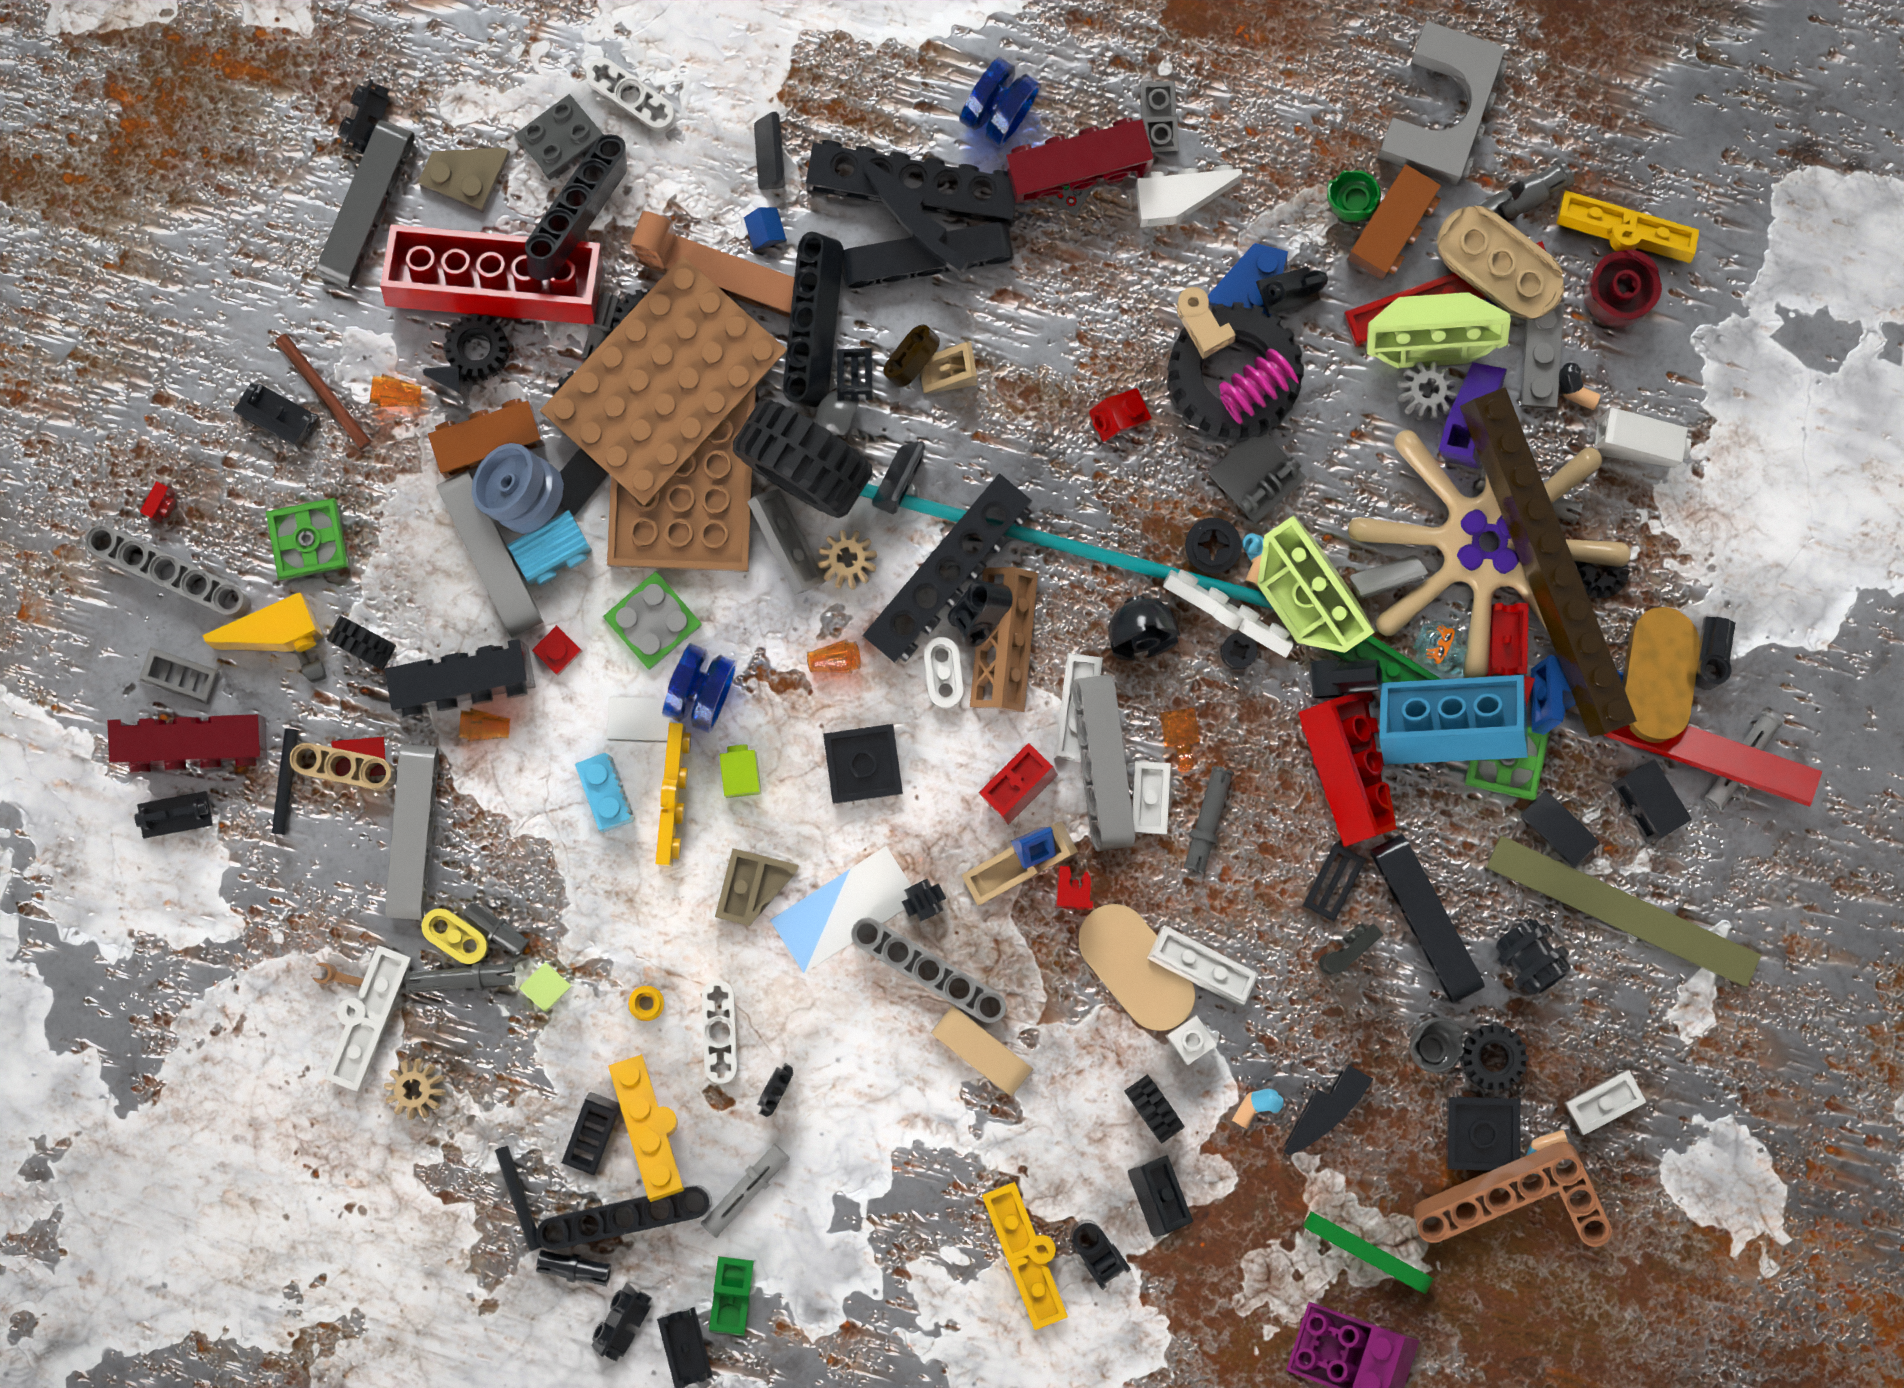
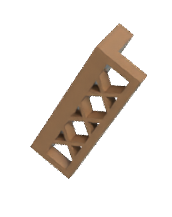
M1017 567L985 568L982 581L994 583L995 576H1004L1003 584L1011 589L1013 601L1010 610L999 621V625L992 630L990 637L975 648L970 707L1025 712L1038 573ZM994 646L996 649V659L989 665L987 662V652ZM990 680L993 684L992 700H983L984 686Z

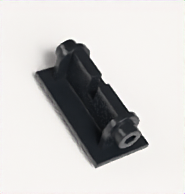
M373 79L365 81L363 85L357 84L350 99V103L354 105L350 117L345 116L337 132V135L342 137L338 146L343 147L350 142L353 144L351 150L359 154H364L376 126L367 122L368 116L380 121L390 100L388 96L389 89L380 85H376L375 89L371 88Z
M1309 267L1257 280L1256 284L1268 315L1320 300L1318 291L1322 290L1328 283V277L1326 273L1320 270L1310 272Z
M207 791L137 804L138 813L134 815L136 826L141 827L143 839L213 826Z
M627 1282L623 1289L617 1291L610 1304L611 1311L605 1322H601L596 1327L591 1345L600 1356L604 1357L605 1355L616 1362L620 1356L624 1357L636 1335L625 1328L627 1323L640 1328L652 1307L649 1304L652 1297L642 1291L638 1293Z

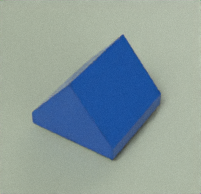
M759 207L743 217L754 251L787 241L777 207Z
M1041 827L1011 840L1024 869L1056 856L1054 835L1051 827Z

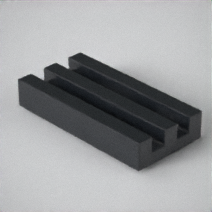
M872 348L837 350V401H844V395H851L852 401H859V395H865L866 400H873ZM851 357V385H844V358ZM858 357H865V385L858 384Z
M1334 843L1302 906L1335 922L1366 858ZM1340 853L1343 857L1317 905L1313 903V900L1334 859ZM1351 859L1356 863L1330 912L1325 907Z

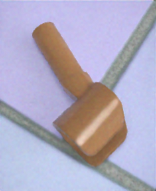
M316 964L317 966L326 967L328 970V976L324 980L313 977V980L319 984L330 985L334 982H342L361 987L363 983V978L343 974V972L337 971V968L332 964Z

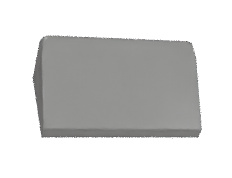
M1411 555L1350 576V582L1356 599L1361 601L1422 581L1428 573L1418 557Z

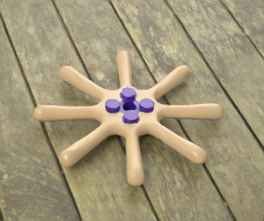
M1403 430L1395 437L1394 446L1446 504L1449 510L1447 521L1439 527H1428L1355 517L1348 525V534L1352 540L1357 542L1435 546L1442 551L1444 563L1438 572L1381 613L1376 619V627L1382 635L1392 636L1451 584L1455 582L1467 583L1473 590L1474 600L1463 673L1465 678L1487 677L1492 598L1497 589L1509 586L1517 590L1524 601L1529 603L1531 610L1546 628L1487 475L1485 488L1480 495L1472 498L1462 495L1416 433L1411 430ZM1592 447L1584 448L1544 483L1551 504L1600 468L1603 460L1597 449ZM1484 532H1491L1498 539V546L1493 552H1486L1480 547L1479 539ZM1566 539L1574 561L1622 567L1629 562L1631 557L1629 547L1622 542Z

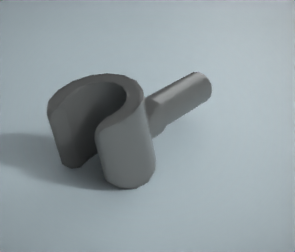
M296 649L294 650L302 665V673L310 682L315 683L327 678L324 665L320 659L310 662L304 651L297 652Z

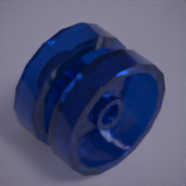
M1001 56L997 57L976 83L959 117V122L973 131L982 128L987 123L985 139L999 148H1002L1017 131L1035 102L1042 82L1028 73L1019 76L1013 82L1015 65Z
M689 643L671 677L662 715L680 722L687 717L694 704L691 714L692 727L710 733L727 699L735 675L737 660L720 654L712 660L706 672L709 660L707 649Z

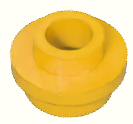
M652 986L638 987L629 997V1010L638 1020L652 1021L659 1017L664 1009L663 995ZM646 996L653 1000V1007L647 1011L643 1010L640 1005L642 998Z

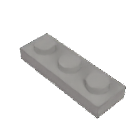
M1558 304L1551 312L1540 318L1526 320L1520 407L1552 410L1557 408L1564 304Z
M780 489L756 495L750 499L748 504L794 595L818 588L824 584L826 580Z

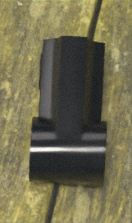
M1706 616L1703 618L1695 685L1699 688L1711 690L1730 678L1732 672L1730 656L1736 622L1722 617ZM1706 664H1711L1717 669V680H1713L1706 675Z
M1377 659L1342 662V660L1310 662L1312 698L1343 697L1344 693L1381 690L1383 676L1380 661Z

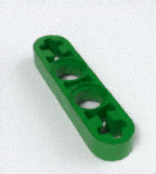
M1310 1211L1302 1226L1425 1295L1434 1278L1312 1211Z

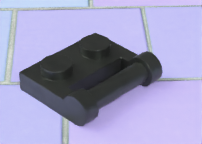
M1363 924L1356 925L1342 938L1346 943L1337 952L1326 953L1320 957L1318 962L1320 970L1325 974L1344 971L1384 934L1375 924L1366 926Z

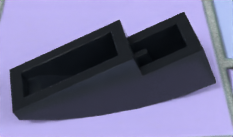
M1344 1064L1328 1094L1319 1089H1314L1281 1151L1290 1156L1308 1147L1331 1131L1359 1102L1373 1081V1078L1350 1065Z

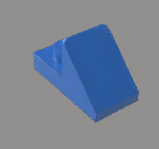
M1553 655L1547 656L1531 668V677L1535 678L1531 690L1532 732L1545 735L1562 723L1565 709H1570L1576 704L1560 661Z

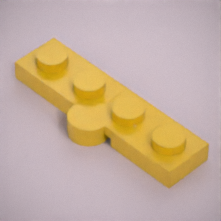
M1566 190L1561 199L1556 221L1558 225L1609 239L1611 247L1617 252L1639 248L1690 264L1696 252L1699 229Z
M669 722L664 779L662 781L660 806L663 809L660 811L655 862L658 866L673 867V859L679 860L681 838H675L677 824H683L685 805L684 803H679L680 789H686L688 768L682 767L683 753L689 754L691 747V733L686 732V726L683 723Z
M641 1054L608 1065L649 1201L652 1202L685 1191L668 1138L677 1130L678 1119L670 1108L658 1107L643 1055Z
M1015 1181L982 1194L1034 1330L1068 1318L1047 1264L1055 1256V1243L1047 1235L1035 1234Z

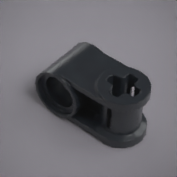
M980 580L973 581L958 603L949 611L947 619L951 626L959 629L962 634V641L967 647L979 646L990 637L992 630L1012 606L1013 596L1011 589L1004 584Z
M1089 1219L1081 1220L1072 1227L1070 1232L1072 1244L1102 1290L1107 1288L1106 1283L1123 1271L1128 1273L1132 1270L1114 1243L1111 1244L1096 1222ZM1091 1228L1096 1231L1097 1239L1093 1245L1082 1246L1078 1243L1077 1237L1082 1229Z

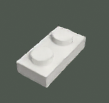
M1135 761L1132 802L1135 833L1167 834L1171 763Z
M1626 1070L1564 1104L1580 1134L1585 1135L1646 1103V1100L1630 1070Z

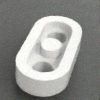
M938 637L931 640L924 650L928 695L934 705L948 709L956 706L963 696L960 656L958 647L952 640ZM939 650L946 651L949 655L947 661L938 662L935 659L936 652ZM949 685L953 690L952 694L949 697H942L939 694L941 686Z

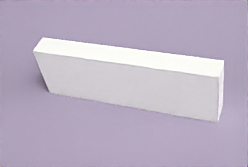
M1067 654L1054 759L1081 762L1072 699V683L1074 679L1100 676L1102 657Z
M1165 925L1161 927L1147 959L1240 1007L1245 1005L1258 976V973Z

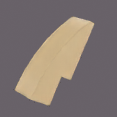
M1062 821L1049 826L1053 830L1056 856L1024 869L1012 846L962 874L961 876L976 904L980 906L1076 854L1078 850Z

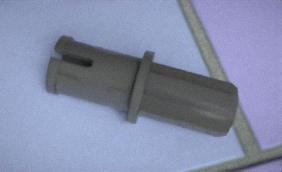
M610 293L600 294L595 324H587L590 330L581 358L587 360L613 331L614 311L617 312V304L620 301V298Z
M476 902L470 903L463 912V920L485 934L488 942L493 940L513 954L515 958L522 954L530 942V939L525 938L507 925L505 918H497Z

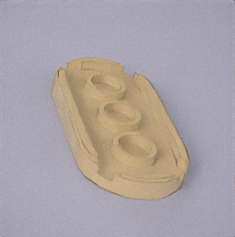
M1468 206L1454 211L1442 223L1438 232L1437 247L1445 265L1505 312L1519 319L1532 320L1548 314L1559 304L1564 293L1563 272L1559 263L1554 257L1497 213L1483 206Z
M1119 904L1104 905L1092 911L1083 921L1079 931L1081 955L1132 1019L1145 1028L1157 1031L1172 1029L1185 1021L1191 1013L1195 1002L1194 984L1190 980L1147 959L1157 935L1144 919L1133 909Z

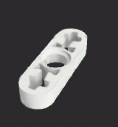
M597 58L590 62L586 70V76L590 86L595 91L655 132H663L671 128L675 121V112L672 104L667 99L607 58ZM606 68L609 69L608 74L610 78L617 83L614 93L610 92L613 90V86L607 80L602 79L600 82H597L598 78L595 74L597 70L603 72ZM629 86H634L641 92L639 100L632 104L625 103L621 99L622 91ZM647 97H651L648 103L655 110L659 111L662 107L665 108L664 112L667 117L665 120L658 118L655 122L653 121L651 111L644 107Z
M714 980L709 982L702 991L704 1067L709 1080L717 1084H724L733 1080L738 1071L735 993L729 983L722 980ZM715 986H721L722 992H728V999L722 1000V1011L730 1010L729 1018L715 1016L709 1019L708 1011L716 1012L715 1001L709 1000L708 997L709 993L715 992ZM718 1021L725 1022L730 1028L728 1039L721 1043L715 1042L710 1036L711 1026ZM731 1045V1054L724 1052V1062L731 1064V1071L725 1072V1078H719L718 1072H712L711 1069L712 1065L718 1063V1052L710 1054V1046L724 1048Z

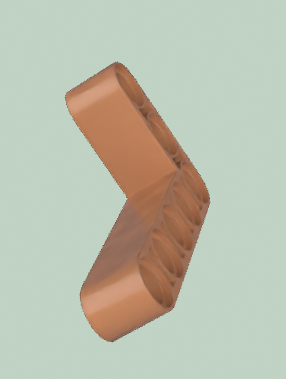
M642 211L630 242L631 250L638 263L666 274L683 255L728 297L790 318L794 277L677 236L670 220L649 211Z
M1566 1142L1552 1144L1422 1200L1416 1205L1413 1213L1420 1237L1427 1242L1436 1243L1559 1191L1575 1228L1586 1245L1592 1247L1602 1246L1608 1242L1612 1233L1611 1225L1576 1149ZM1562 1160H1572V1163L1566 1168L1556 1167ZM1534 1173L1539 1175V1177L1533 1182L1528 1183L1523 1181L1524 1178L1529 1174ZM1494 1189H1506L1501 1196H1490ZM1575 1191H1586L1585 1195L1581 1198H1571ZM1469 1202L1473 1204L1468 1210H1457V1207L1462 1203ZM1429 1217L1440 1218L1433 1225L1424 1224V1221ZM1590 1221H1600L1599 1225L1593 1229L1585 1228Z

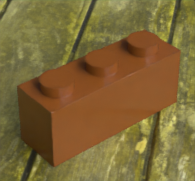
M1405 164L1352 248L1347 260L1382 281L1388 272L1395 275L1405 258L1400 254L1406 243L1413 246L1423 227L1418 225L1424 213L1431 217L1441 198L1436 196L1441 185Z
M520 398L503 403L500 410L491 413L488 410H480L468 415L469 420L458 424H455V421H447L436 425V431L428 433V437L439 471L443 477L447 479L466 470L477 469L490 452L505 444H520L530 451L545 446L530 402L528 400L522 402Z

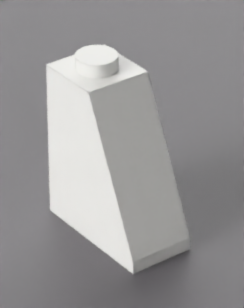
M1610 408L1597 420L1593 448L1597 449L1601 456L1676 468L1683 462V459H1688L1691 439L1686 438L1687 427Z

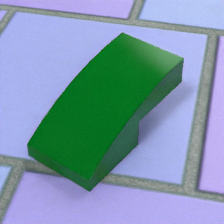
M718 1256L709 1332L745 1337L754 1267L753 1260Z

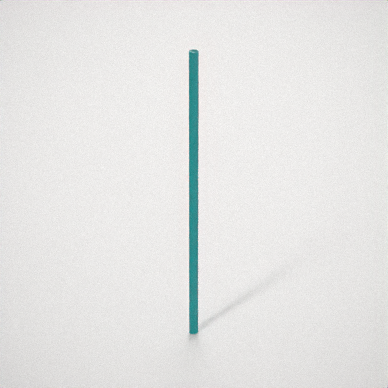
M867 483L860 496L873 499L879 486ZM908 494L905 495L900 505L902 508L953 522H958L967 512L966 510ZM988 516L985 517L986 522L993 527L1001 526L1005 522ZM1016 524L1005 534L1011 538L1164 580L1170 570L1179 573L1181 570L1032 528L1018 527ZM1188 572L1199 580L1197 585L1207 591L1213 587L1230 598L1273 609L1261 591Z

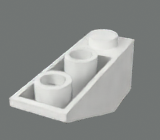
M1220 165L1213 167L1210 172L1199 173L1196 168L1179 170L1177 172L1178 175L1164 176L1163 172L1143 174V178H1137L1136 183L1140 228L1176 224L1238 184L1242 177V169H1233L1232 165Z

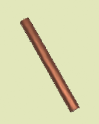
M286 333L279 336L275 341L359 449L363 450L369 446L372 441Z

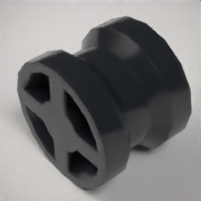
M1239 632L1230 635L1221 646L1220 655L1223 663L1228 668L1239 671L1246 669L1253 663L1258 649L1254 639Z

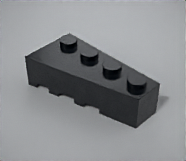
M521 639L507 641L509 647L507 649H504L503 646L488 645L479 647L475 651V656L469 657L468 653L457 652L440 657L441 662L434 663L433 659H426L385 668L391 710L397 714L402 713L403 718L423 715V709L437 706V711H447L458 708V702L472 700V705L492 702L494 695L506 693L507 698L528 695L527 689L536 688L529 646Z

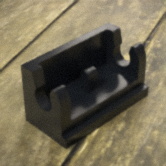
M252 382L247 387L238 405L233 410L239 417L299 450L302 449L319 419L318 415L258 382L256 384Z
M1655 758L1611 783L1648 844L1665 837L1692 820Z
M695 1306L658 1317L657 1321L674 1387L684 1388L689 1384L701 1383L713 1377Z

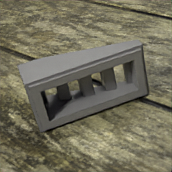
M150 647L138 682L206 704L218 670ZM157 659L164 661L159 678L156 679L151 676ZM171 663L178 665L172 684L165 682ZM184 669H191L186 688L179 687ZM200 672L205 674L200 691L197 693L192 690Z

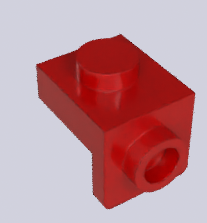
M1138 388L1105 398L1089 410L1093 426L1098 431L1103 442L1110 440L1118 433L1143 425L1152 419Z

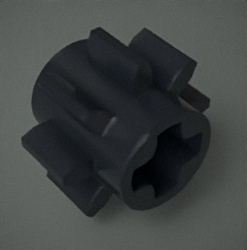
M927 878L904 890L908 899L902 901V904L909 917L916 914L919 921L922 922L944 911L940 902L945 900L946 896L939 883L931 886Z

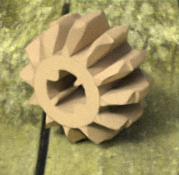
M840 530L839 536L841 541L838 543L830 535L826 538L832 549L819 548V554L829 559L819 561L818 567L819 569L830 568L823 576L826 581L832 580L836 575L838 576L835 582L836 588L841 589L844 580L848 579L850 589L854 590L856 589L854 578L858 577L864 584L869 582L863 570L868 572L876 571V566L866 561L877 558V552L873 550L865 551L871 545L869 538L864 539L858 544L860 538L859 531L855 530L852 533L851 540H847L845 530ZM850 552L851 557H857V561H852V567L845 568L843 562L838 563L839 558L843 559L842 553Z
M422 1059L415 1060L413 1070L408 1061H402L400 1064L403 1074L395 1069L389 1072L390 1076L396 1080V1083L384 1084L385 1089L394 1090L395 1095L388 1096L385 1099L386 1103L399 1101L394 1113L400 1115L407 1108L408 1120L415 1119L417 1109L422 1118H427L430 1116L427 1104L436 1110L441 1107V1104L433 1098L434 1095H446V1090L436 1089L435 1084L444 1081V1076L439 1075L432 1078L431 1075L434 1073L436 1066L429 1064L423 1071ZM419 1081L421 1083L419 1090L422 1094L421 1096L417 1095L411 1098L409 1095L411 1088L408 1085L409 1083H417Z

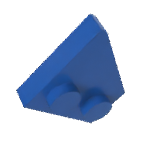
M1254 243L1207 295L1209 305L1223 304L1225 308L1232 307L1233 302L1244 303L1245 308L1252 309L1254 305L1264 308L1262 313L1267 315L1256 281L1283 274L1288 251Z

